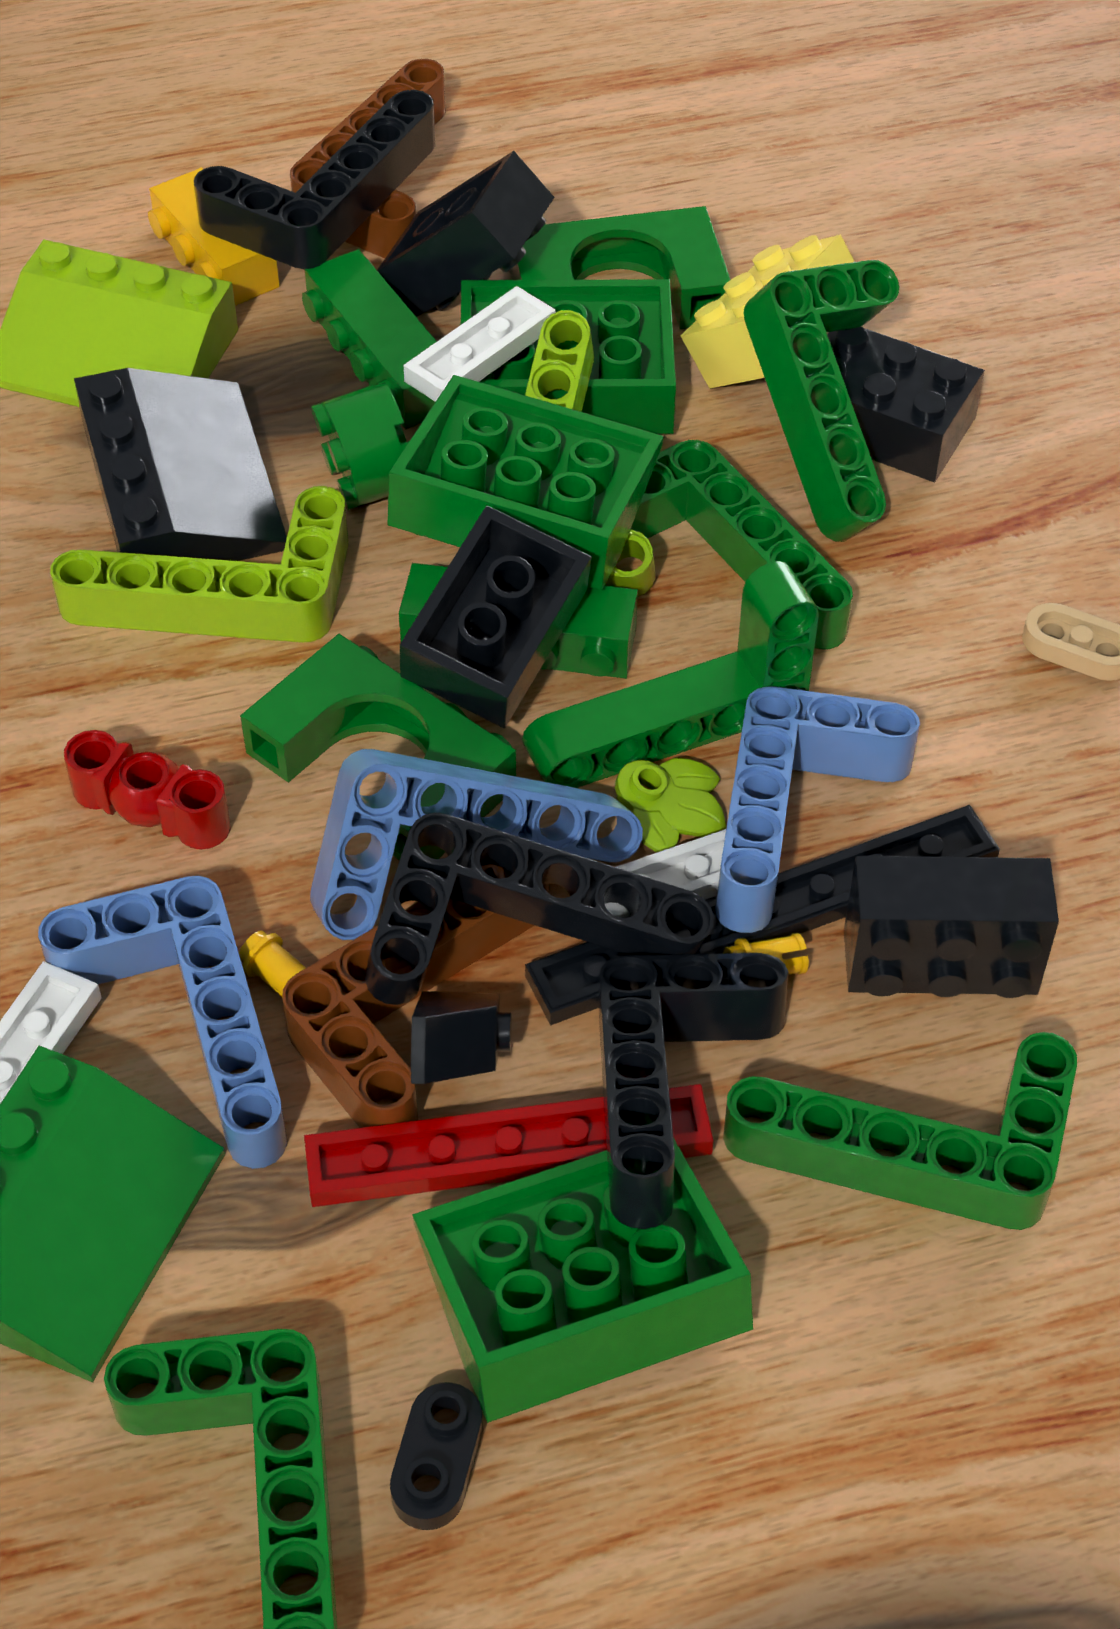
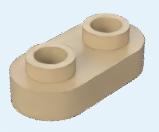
M1058 603L1041 604L1034 607L1028 613L1022 639L1027 650L1033 655L1100 680L1112 681L1120 679L1119 624Z

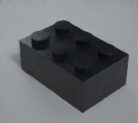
M512 151L417 212L377 271L416 317L433 307L440 311L451 304L459 295L461 280H488L495 270L500 268L502 272H507L517 265L526 254V250L523 248L525 242L537 234L545 225L546 219L543 217V214L555 197L517 153Z
M863 327L828 332L827 336L871 459L935 483L976 418L985 370Z
M486 505L400 643V677L505 729L586 593L592 556Z
M856 856L844 925L848 992L870 993L875 996H890L896 993H932L939 997H953L960 994H997L1004 998L1038 995L1059 923L1051 859Z

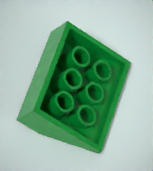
M670 279L461 280L460 325L516 286L549 305L556 312L572 310L580 313L589 324L594 351V362L582 412L655 434L674 433L676 377ZM538 340L479 382L525 395ZM565 341L556 348L569 350L576 347L579 343ZM555 389L549 391L544 397L559 399L568 392L562 389Z
M453 375L389 472L387 525L461 547L487 505L592 556L588 587L602 591L621 556L662 448L664 436Z
M40 1045L0 1104V1344L85 1380L94 1382L223 1160L225 1150L224 1147L99 1068Z
M674 1138L675 1166L672 1215L666 1222L654 1228H631L620 1223L613 1216L610 1208L607 1150L412 1214L413 1222L460 1358L487 1423L753 1330L751 1274Z

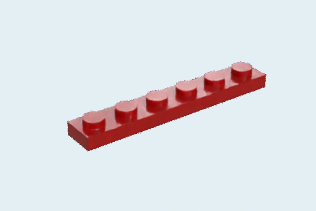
M695 1084L669 1088L673 1138L685 1158L712 1155L714 1140L702 1085ZM604 1096L304 1135L312 1207L515 1181L606 1151Z

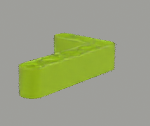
M561 310L551 314L545 320L540 331L525 396L582 412L594 362V351L589 324L580 313L572 310ZM565 341L579 343L576 347L569 350L556 348ZM555 389H562L568 392L559 399L544 397L549 391ZM630 530L617 563L627 557H635L643 563L632 571L620 570L615 565L605 586L638 589V596H641L652 587L655 581L654 554L649 539L640 532Z
M314 486L298 495L292 513L281 564L82 549L62 553L54 559L50 568L59 612L64 620L79 626L301 643L316 641L324 637L332 626L348 550L345 498L341 492L327 486Z

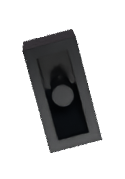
M422 991L412 1015L411 1084H427L496 1071L498 1051L510 1052L512 1014L511 1012H499L500 993Z

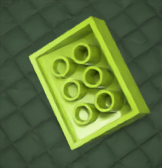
M43 239L20 272L0 329V388L79 407L74 378L123 368H134L208 379L238 331L232 282Z

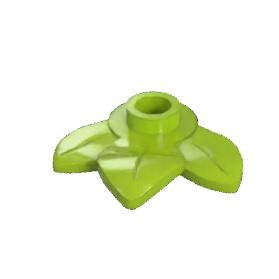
M673 758L660 765L650 761L636 760L626 764L620 770L615 781L617 800L640 820L643 829L641 842L656 853L675 847L679 834L704 837L726 829L722 807L716 798L710 794L720 781V777L705 764L687 758ZM641 784L648 786L650 789L643 787Z

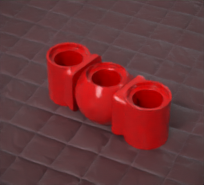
M84 731L75 735L67 742L64 748V760L73 796L85 808L103 809L110 815H114L117 811L121 818L135 826L155 827L161 825L163 835L167 837L178 836L183 844L194 849L213 848L221 844L228 837L231 827L224 783L213 772L202 769L193 770L186 764H182L178 768L175 762L159 753L141 752L134 754L132 744L127 742L117 743L113 736L104 731Z

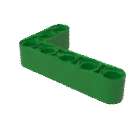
M866 260L780 273L749 299L745 304L743 312L745 324L819 530L827 538L835 542H844L863 531L882 517L886 507L883 489L826 333L861 327L897 298L900 288L898 278L887 264L879 260Z
M687 440L661 451L630 530L640 532L645 537L650 538L686 520L744 581L755 570L767 563L776 561L787 563L818 607L819 616L815 648L832 649L842 644L848 634L853 599L852 587L848 581L715 447L704 441Z
M776 561L759 567L748 577L743 587L737 652L545 714L529 724L523 732L522 741L542 780L547 783L579 788L619 774L620 770L632 761L645 760L656 762L741 733L749 694L756 689L762 687H782L809 691L819 616L818 607L787 563Z
M1035 1033L1029 1035L1021 1042L1009 1079L997 1135L765 1077L752 1076L741 1079L734 1084L727 1095L723 1140L727 1149L735 1157L749 1163L1007 1229L1023 1230L1034 1226L1041 1220L1053 1187L1077 1069V1054L1073 1046L1065 1038L1054 1033ZM1034 1072L1044 1073L1051 1078L1039 1076ZM756 1116L766 1120V1122L752 1123L745 1120L744 1117ZM1021 1126L1035 1128L1041 1133H1031L1024 1130ZM813 1132L824 1133L830 1136L831 1139H816L809 1134ZM888 1149L897 1156H883L875 1150ZM941 1166H954L962 1170L964 1173H950L944 1170ZM1009 1182L1026 1185L1030 1191H1021L1013 1188Z
M274 1329L140 1344L124 1348L114 1355L106 1366L104 1375L105 1387L117 1422L124 1430L134 1435L150 1436L253 1424L263 1629H337L321 1385L315 1352L308 1338L304 1334L292 1329ZM296 1367L302 1370L298 1376L286 1382L270 1379L272 1374L281 1368ZM225 1375L229 1377L227 1383L220 1388L214 1390L199 1388L200 1383L210 1376ZM143 1383L157 1385L154 1391L145 1397L129 1398L126 1396L136 1385ZM296 1433L307 1437L303 1444L292 1450H279L273 1447L274 1443L286 1434ZM293 1502H304L312 1507L306 1516L293 1522L283 1521L276 1517L280 1509ZM298 1573L310 1574L317 1579L315 1585L309 1591L300 1595H288L279 1590L286 1579Z

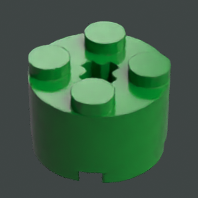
M385 382L376 386L371 385L312 405V414L321 437L328 435L330 440L321 444L327 467L331 475L342 473L343 478L337 479L339 491L345 498L346 509L351 510L388 497L389 472L410 442L406 441L401 426L404 420L388 385Z

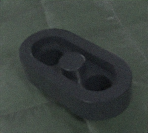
M445 1382L432 1385L417 1396L411 1407L392 1471L390 1491L393 1508L398 1517L404 1523L416 1529L434 1530L447 1525L458 1515L464 1502L482 1437L483 1421L482 1409L477 1397L468 1388L460 1384ZM442 1409H452L459 1414L455 1421L448 1424L439 1423L433 1418ZM425 1475L434 1476L440 1481L434 1490L428 1492L416 1489L414 1483L418 1478Z

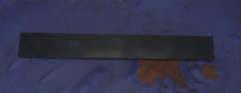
M967 805L778 873L772 918L769 924L762 930L753 933H739L728 929L716 917L717 896L706 899L714 915L713 927L698 954H723L725 947L734 946V942L738 938H745L749 943L787 937L791 934H801L845 918L856 856L998 857L1000 848L972 807ZM666 922L667 927L672 933L680 937L691 936L690 931L681 923ZM586 942L525 964V977L550 1026L599 1008V974L601 967L615 957L627 956L628 954Z

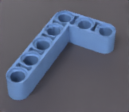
M762 687L749 694L744 714L715 907L716 917L722 925L739 933H753L765 928L772 918L792 770L878 782L903 780L910 774L920 727L919 717L912 709L893 702L782 687Z
M361 749L351 753L343 761L339 770L311 886L310 902L324 927L334 937L342 940H354L371 930L378 917L400 824L413 826L417 819L434 812L448 814L584 858L606 862H620L630 858L640 846L643 829L640 820L617 799L605 793L375 749ZM374 772L386 773L385 783L377 793L370 796L360 795V785L365 777ZM435 783H444L445 792L442 799L430 807H422L420 803L423 792ZM503 794V804L500 810L490 817H480L483 803L493 795ZM554 805H560V815L557 821L549 827L539 828V820L542 813ZM617 816V824L614 830L604 838H597V830L600 824L609 817ZM359 833L371 834V842L366 850L357 855L345 854V847L354 835ZM346 893L357 895L354 906L348 912L343 914L330 913L333 902L339 896Z
M188 876L62 907L50 912L42 920L38 931V938L45 962L97 984L179 964L228 1151L233 1160L241 1166L248 1168H265L275 1163L284 1154L287 1146V1134L281 1099L222 893L218 885L206 877ZM233 1016L226 1020H217L221 1017ZM241 1068L249 1069V1070H247V1071H245V1072H243V1073H238V1074H231V1073H230V1072H232V1071H234V1070H236V1069H241ZM255 1122L265 1123L257 1129L244 1128L246 1125Z

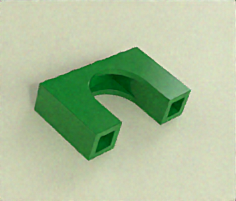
M706 206L545 224L537 234L525 242L523 248L526 250L525 256L517 265L510 269L512 280H583L597 272L613 269L633 270L649 275L654 279H670L671 304L679 329L689 328L696 321L694 314L706 304L718 300L726 293L723 287L731 280Z
M337 634L240 715L246 753L288 783L332 745L346 737L364 732H386L406 738L425 754L424 759L516 776V750L512 748L503 736L498 733L488 732L468 719L464 712L456 705L444 703L422 687L400 677L399 672L380 661L372 650L365 646L354 644L341 634ZM435 783L429 786L421 796L420 805L422 807H430L437 804L444 795L445 784ZM503 794L489 797L481 807L480 817H485L502 802ZM400 824L393 856L398 860L401 858L412 826ZM428 845L420 848L426 856L433 859H440L446 853L437 846Z

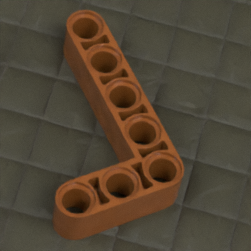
M416 59L405 64L293 165L290 170L292 192L296 193L398 92L419 90L429 94L434 103V125L438 123L445 115L443 66L431 59ZM394 190L345 242L379 257L386 258L415 217V201L407 194Z
M489 864L482 866L484 872L493 878L503 879L509 877L508 873L498 865ZM550 883L543 885L544 889L550 894ZM450 899L422 987L417 996L410 1001L419 997L422 991L432 989L535 925ZM419 901L405 909L406 912L415 916L431 913L427 906ZM378 926L295 974L287 981L282 993L287 1033L292 1045L359 1128L418 1120L416 1084H411V1069L374 1026V1023L407 1003L399 1005L385 1004L370 993L365 981H360L365 979L368 958ZM391 957L382 961L384 967L394 974H406L412 971L409 963L401 958ZM312 1010H321V1012L316 1014H306ZM347 1054L360 1055L351 1059L340 1058ZM393 1098L398 1100L395 1103L387 1105H381L376 1103L382 1099Z

